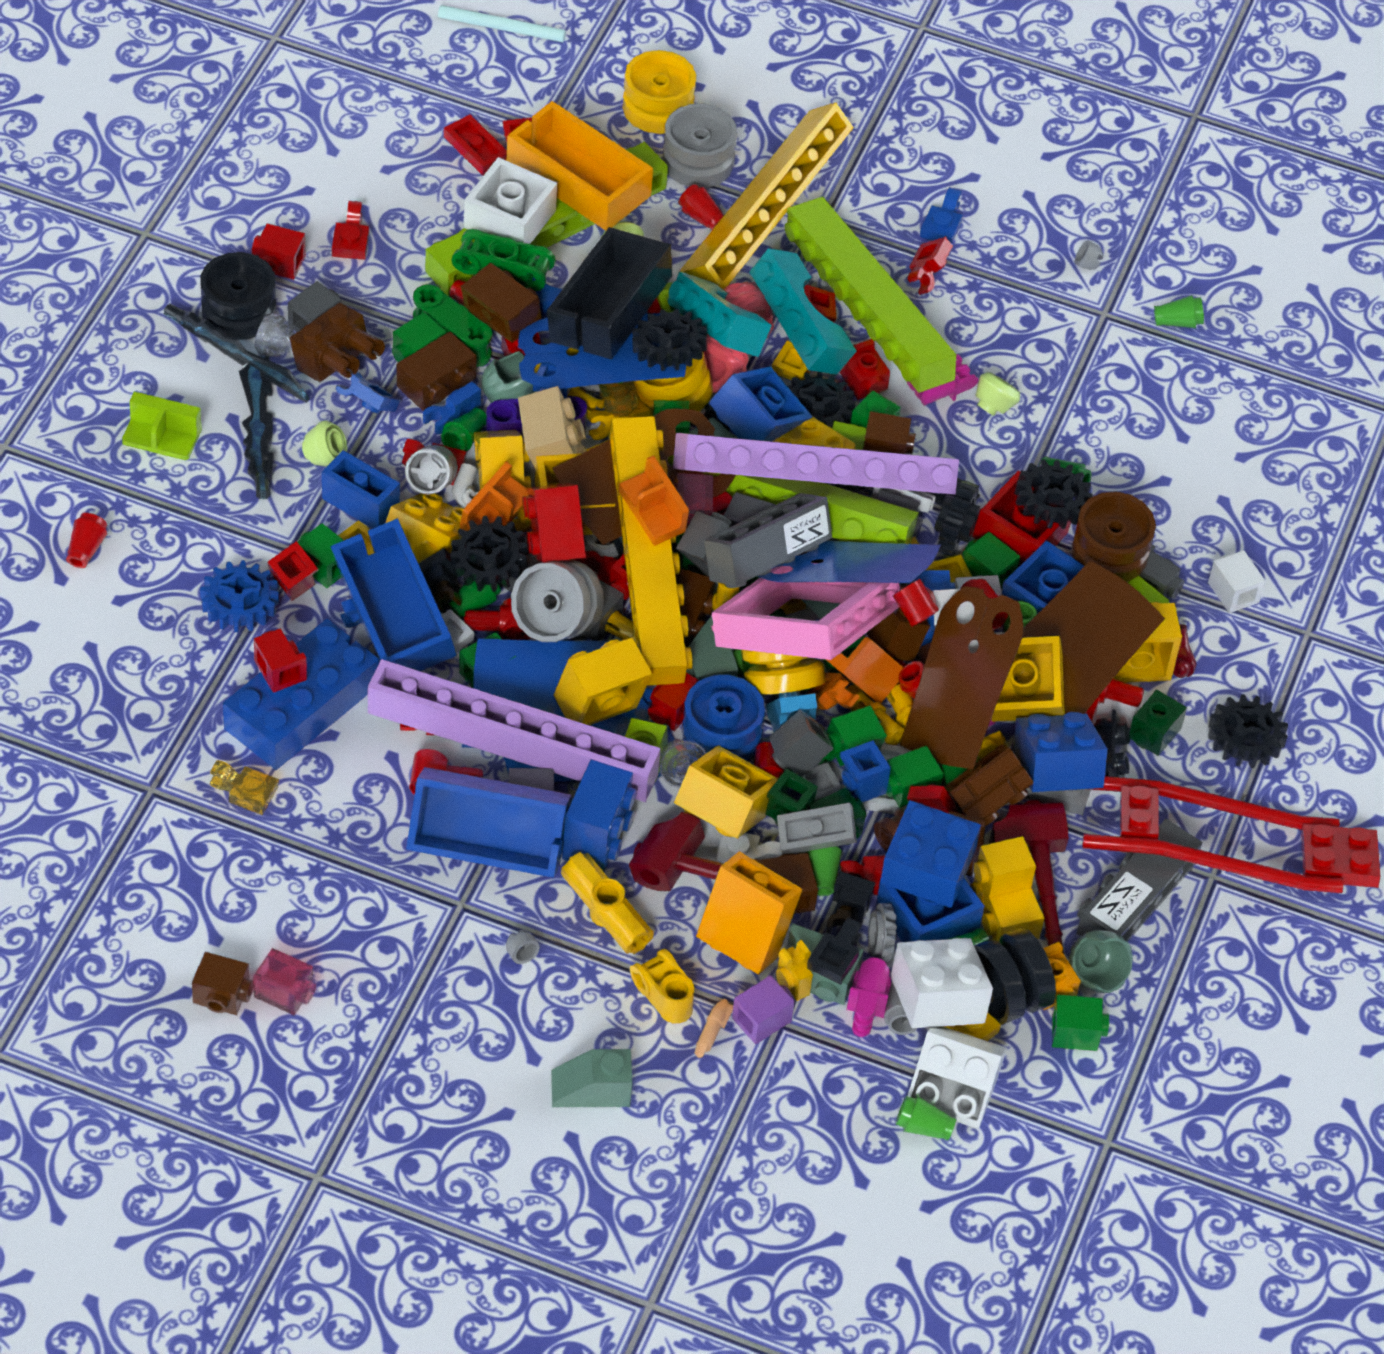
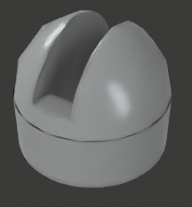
M1087 240L1079 248L1074 262L1084 269L1094 270L1100 266L1098 260H1102L1104 255L1096 244Z
M520 930L516 935L513 933L509 935L506 949L515 963L525 964L536 957L540 945L532 934Z

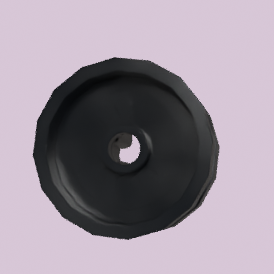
M233 252L215 257L205 265L200 275L202 319L208 320L215 327H220L227 336L237 338L238 340H248L262 335L272 326L276 318L275 273L268 262L257 255Z
M1021 927L1005 933L1000 937L999 942L990 939L974 945L993 987L988 1013L1001 1025L1019 1019L1024 1015L1025 1010L1034 1013L1054 1004L1056 985L1051 964L1038 939L1028 929Z

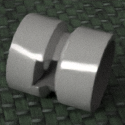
M426 446L412 454L406 462V480L411 488L419 493L427 495L437 493L454 481L458 469L457 461L452 452L444 446Z

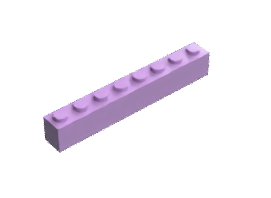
M676 433L673 469L956 495L959 459Z
M381 659L368 685L369 714L540 769H554L555 774L580 782L590 759L633 772L632 788L637 789L635 799L642 802L647 801L658 776L661 748Z

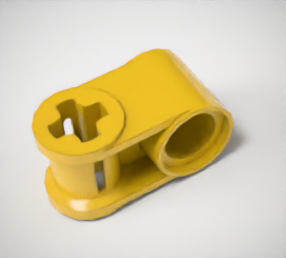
M664 948L657 951L656 957L643 964L635 963L631 965L630 975L635 986L641 994L646 996L665 1021L672 1024H680L686 1022L693 1013L694 984L667 949Z

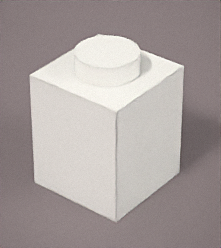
M1243 550L1232 555H1222L1213 561L1208 584L1228 613H1232L1259 603L1265 580Z

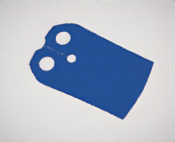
M654 313V315L660 316V313ZM647 314L641 320L648 321ZM548 318L534 322L519 332L518 348H521L525 353L522 362H519L521 378L532 385L549 389L558 386L559 389L629 381L685 377L686 365L684 363L680 364L679 370H675L671 366L667 367L665 371H661L659 364L649 368L647 360L639 362L637 353H633L632 333L611 360L584 352L583 346L579 347L577 355L570 356L566 353L569 347L552 342L547 345L536 344L532 339L533 335L539 331H549ZM542 362H550L556 366V371L554 374L544 377L537 375L534 372V367Z
M825 541L819 544L818 549L795 556V560L775 566H790L793 568L792 571L784 574L770 572L758 577L773 582L911 583L932 564L941 545ZM816 559L824 560L822 563L818 564L811 563L812 560Z
M478 638L474 664V689L565 718L553 695L567 660L572 655L581 651L590 653L598 650L609 641L541 642ZM643 696L637 708L633 709L634 719L648 722L649 704L644 701ZM611 717L589 726L625 737L629 724L620 725Z

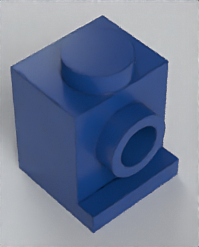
M874 740L840 752V758L845 764L844 771L841 773L844 786L853 797L858 798L863 803L886 794L891 768Z

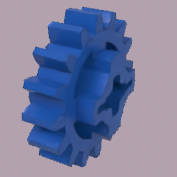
M241 560L239 567H234L230 561L226 562V570L222 571L220 568L215 567L213 568V577H204V587H200L202 611L208 612L209 622H215L219 619L220 629L222 630L228 625H233L234 632H239L240 627L246 625L249 631H253V623L258 622L264 626L266 625V615L275 616V606L279 605L277 580H271V572L269 570L260 573L258 563H255L251 568H247L245 560Z

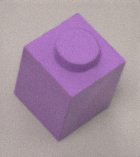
M770 975L734 998L732 1019L756 1045L792 1022L795 1002L793 995L786 986L779 985Z

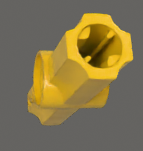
M579 852L569 858L568 862L561 868V875L590 909L591 920L596 925L605 927L626 954H636L645 949L646 945L653 939L654 932L625 898V889L622 884L617 880L609 879L589 853L582 854Z

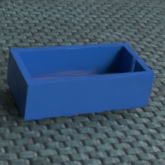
M398 518L368 530L374 553L369 556L361 534L331 546L336 565L380 661L383 659L422 671L457 656L452 637Z
M325 619L296 643L299 654L304 653L306 656L307 680L273 693L260 672L223 702L224 730L275 770H278L368 695V685L380 663L378 657L357 641L351 644L350 636L328 619Z
M424 767L417 777L406 850L554 878L560 867L565 816L570 807L572 795Z

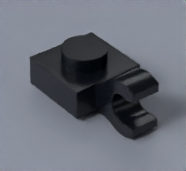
M848 917L836 937L826 932L808 959L807 969L841 985L859 957L860 948L855 945L861 937L858 931L862 927V923Z

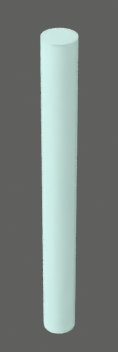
M440 5L438 11V18L558 42H564L566 30L444 5Z

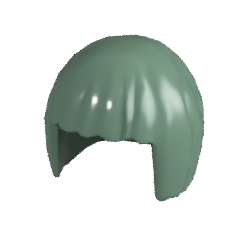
M521 351L500 359L495 358L486 367L482 376L481 386L490 403L496 400L518 399L519 397L537 392L533 391L532 384L521 378L519 362H522L525 357Z
M1095 930L1087 932L1080 936L1070 949L1069 963L1079 977L1080 983L1098 993H1112L1124 985L1131 972L1133 962L1131 946L1127 940L1111 931Z

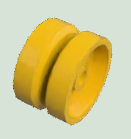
M662 50L648 51L634 57L626 66L624 76L625 90L622 109L626 119L634 127L645 132L664 134L665 124L669 115L680 107L694 104L696 73L693 65L686 58L674 52Z
M704 351L702 352L703 358L701 360L692 358L693 366L689 367L686 365L685 377L633 381L638 399L650 409L651 416H653L654 400L689 401V409L701 411L709 402L713 394V381L707 368Z
M741 650L744 661L750 664H757L748 669L744 676L745 680L755 686L760 694L801 691L814 688L826 682L824 663L817 659Z

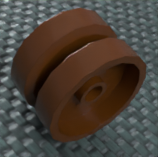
M1105 492L1089 498L1080 509L1071 549L1073 559L1084 566L1091 560L1126 582L1138 577L1147 566L1155 534L1156 522L1152 511L1143 501L1130 494L1121 492Z

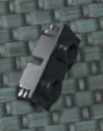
M1116 709L1112 710V720L1109 721L1106 718L1097 719L1094 727L1108 749L1105 776L1124 778V774H1129L1130 770L1129 759L1125 752V745L1130 744V732L1127 723L1121 722Z

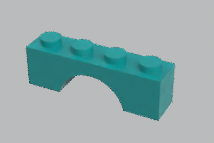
M768 248L749 273L807 369L837 375L857 352L842 326L824 317L808 300L803 287L812 277L798 254Z
M679 271L676 281L670 286L668 304L674 309H679V313L682 315L691 312L692 320L701 318L702 326L707 327V334L724 347L759 357L772 325L759 315L726 301L727 292L714 282Z

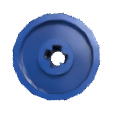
M712 675L698 681L689 690L684 702V719L681 732L684 748L690 757L697 761L719 745L749 762L755 756V749L762 740V726L765 717L763 697L757 688L748 681L732 675Z

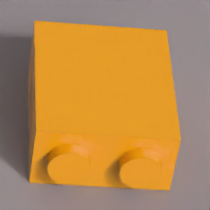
M739 851L720 866L696 937L709 944L714 950L722 952L740 963L744 968L759 975L778 958L803 889Z

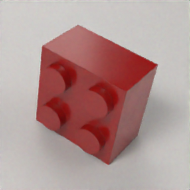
M1019 470L980 510L972 535L973 538L979 540L986 533H992L1020 556L1018 567L1046 541L1056 547L1068 534L1071 525L1068 521L1066 528L1062 529L1058 523H1053L1050 529L1047 528L1046 521L1041 520L1038 524L1033 523L1035 518L1033 514L1028 516L1022 514L1024 506L1016 505L1017 495L1014 494L1021 472Z
M564 483L527 488L528 496H522L524 517L531 519L532 532H526L529 554L535 555V559L542 563L586 558L578 485Z

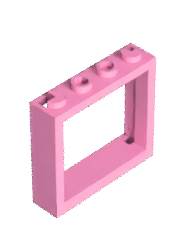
M779 566L771 569V573L782 574L783 572L784 574L792 571L793 568L790 566ZM759 578L712 612L713 625L711 628L714 632L716 647L832 660L899 608L893 595L900 591L899 583L773 582ZM792 598L840 603L839 606L819 621L769 616Z

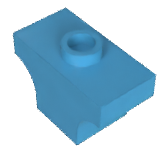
M800 691L779 693V699L766 704L767 716L772 724L773 732L778 730L800 709L816 720L817 702L815 693L801 695Z

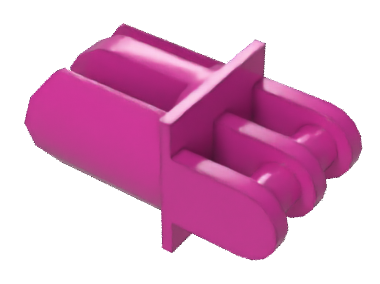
M956 354L954 381L920 393L910 382H907V385L915 391L914 394L925 406L947 396H950L955 401L957 394L976 386L978 378L976 375L970 374L969 366L963 365L961 356Z
M878 957L869 958L862 962L850 988L847 1010L855 1012L852 1031L859 1037H865L870 1034L874 1016L884 1018L890 993V969L885 961Z

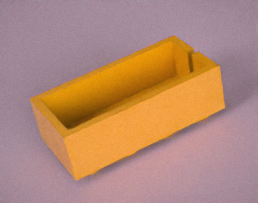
M553 101L534 114L532 122L529 120L525 121L507 135L506 161L556 182L557 198L605 231L609 227L615 226L651 196L653 167Z

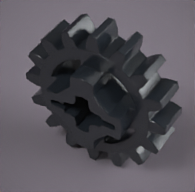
M662 309L660 316L649 313L647 314L648 321L638 320V328H633L632 330L633 353H637L639 362L647 360L649 368L659 364L661 371H665L667 367L671 366L675 370H679L680 364L683 363L691 367L693 366L692 358L701 360L703 358L702 352L708 349L707 327L702 326L701 318L692 320L691 312L682 316L679 315V309H675L673 313H667Z
M806 372L802 381L794 377L792 378L791 386L786 385L812 417L832 428L834 421L851 424L852 411L855 409L856 402L853 401L854 392L846 391L847 383L845 381L837 384L833 374L828 379H825L822 372H818L816 378H811L810 374Z
M1044 459L1041 460L1039 468L1030 463L1027 471L1022 470L1020 472L1014 494L1017 495L1015 503L1017 506H1024L1022 513L1024 516L1030 514L1035 516L1033 523L1038 524L1041 520L1046 521L1047 528L1051 529L1053 523H1058L1062 529H1065L1068 521L1077 525L1081 507L1089 498L1093 497V494L1089 493L1091 484L1082 482L1084 477L1082 472L1072 473L1073 465L1069 464L1066 468L1060 467V461L1055 460L1053 466H1049Z
M963 480L957 488L955 497L946 495L934 527L935 531L940 532L937 544L941 545L939 553L953 557L959 548L960 541L969 543L981 510L980 506L975 504L979 485Z
M487 516L482 517V524L479 525L470 520V530L466 531L459 528L457 531L459 540L451 541L453 552L450 553L452 565H454L455 575L457 577L463 576L464 585L467 587L476 582L477 591L480 592L485 585H490L492 592H496L497 584L499 583L509 588V578L512 576L518 579L521 575L520 568H527L528 566L526 555L529 554L527 543H525L523 531L516 532L515 523L512 521L503 526L502 517L500 516L495 519L494 523H489Z
M1241 694L1239 702H1235L1234 699L1228 697L1225 706L1219 703L1216 705L1215 712L1211 714L1208 725L1210 728L1208 739L1214 740L1212 747L1214 751L1224 750L1223 760L1234 757L1236 758V766L1240 767L1243 761H1248L1251 768H1255L1257 760H1260L1266 766L1269 765L1271 756L1278 758L1281 749L1285 747L1288 737L1286 735L1288 723L1281 722L1283 717L1282 711L1274 713L1271 711L1272 702L1261 705L1259 696H1256L1253 702L1247 700L1245 694Z

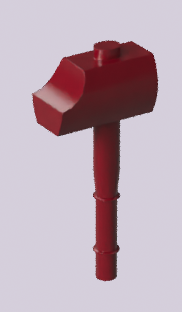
M1038 800L1027 801L1023 805H1009L1006 817L993 824L989 844L1024 837L1036 865L1034 874L1040 896L1039 902L1041 903L1044 916L1045 938L1047 939L1048 946L1060 942L1063 947V933L1060 931L1050 853L1065 852L1069 837L1063 803L1042 804Z
M681 812L673 819L652 827L643 843L640 842L635 847L629 867L636 883L655 891H671L682 872L716 880L720 866L723 863L693 856L704 840L705 834L700 819Z

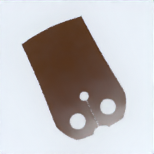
M666 409L654 415L656 430H662L663 451H659L660 460H666L667 476L687 507L689 508L723 494L729 488L736 475L721 473L718 476L709 477L700 471L673 469V466L668 463V458L674 455L676 426L680 422L689 421L696 425L698 429L697 435L714 436L715 428L701 411L690 409ZM609 439L552 468L559 484L572 483L578 485L580 506L615 504L613 507L581 509L582 521L603 545L622 536Z
M1090 560L1023 628L1022 638L1060 637L1063 654L1065 714L1068 712L1085 714L1102 691L1165 618L1133 586Z
M964 586L944 605L937 620L920 683L900 742L902 747L913 751L927 746L937 763L967 769L974 768L994 709L1023 637V616L1018 601L1004 595L991 599L984 594L983 589ZM969 601L974 606V615L968 623L961 624L957 620V610L963 602ZM1006 612L1010 616V626L1004 634L997 635L992 629L993 620L998 613ZM977 640L979 643L977 651L974 653L969 652L970 642Z

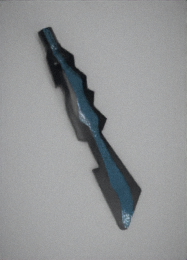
M172 303L165 307L164 315L176 321L177 324H180L185 330L205 343H210L242 366L247 363L265 374L266 380L303 402L307 403L310 400L288 368L247 351L237 338L227 336L220 327H215L211 322L201 319L193 312L182 310Z
M262 352L258 355L269 360L268 352ZM247 364L239 371L251 415L242 422L243 427L248 433L243 440V445L246 446L244 457L249 462L247 471L254 480L257 498L267 499L270 496L269 483L273 475L274 452H269L273 437V414L266 412L265 396H272L271 382L265 379L264 373ZM261 364L270 371V368L268 366Z

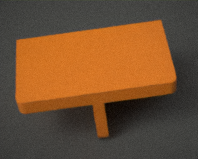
M653 455L646 459L644 473L619 483V492L652 544L656 546L685 533L689 509Z
M506 461L463 509L460 522L461 529L470 530V520H473L477 525L482 524L483 516H487L489 523H494L495 519L500 516L502 517L503 526H506L523 509L522 496H528V490L511 477L512 465Z
M865 637L848 658L840 653L832 660L825 659L848 680L857 685L861 691L879 703H882L897 685L899 673L903 669L899 663L869 637Z

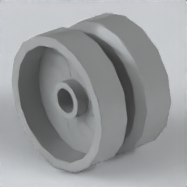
M689 104L678 108L669 115L665 124V143L662 155L663 161L668 165L667 174L669 177L685 186L690 187L693 184H697L699 187L705 188L721 184L726 180L734 168V149L737 142V128L732 117L719 107L708 104Z
M574 559L538 563L525 569L515 581L511 593V609L517 625L529 637L541 642H558L589 632L599 621L604 607V593L598 576L586 564Z

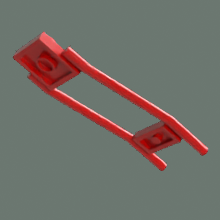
M1105 776L1104 788L1089 789L1121 792L1120 837L1083 834V849L1156 854L1306 891L1343 893V885L1379 888L1381 874L1377 830L1361 827H1339L1340 819L1301 816L1158 780ZM1159 796L1302 830L1303 875L1158 840Z

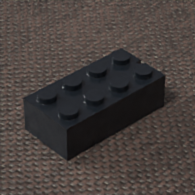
M609 227L547 309L550 342L576 350L583 346L584 352L612 360L632 333L633 328L637 326V321L642 319L673 276L671 244Z

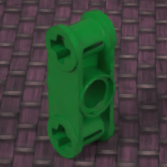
M469 229L463 233L461 238L462 245L460 249L453 253L451 258L453 266L458 271L469 275L477 274L491 262L500 270L508 271L515 281L525 288L530 287L534 291H540L544 288L547 281L546 274L554 267L556 262L555 255L543 246H534L507 237L491 235L477 229Z
M430 284L417 287L413 293V302L416 305V309L413 311V318L425 312L447 333L451 332L476 354V367L488 364L492 356L491 348L488 346L492 339L491 328L471 314L465 306L458 304L446 295L439 287Z

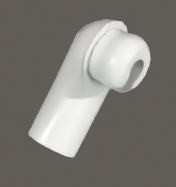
M467 463L461 464L451 490L452 496L460 508H465L479 492H476L472 486L477 474V468Z

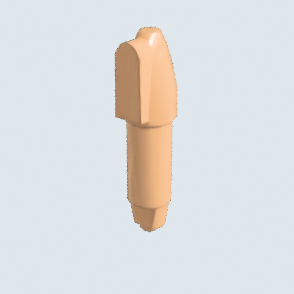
M721 999L715 1004L707 1017V1022L696 1043L695 1055L698 1058H703L705 1052L711 1050L720 1028H725L733 1011V1005L728 1003L726 999Z

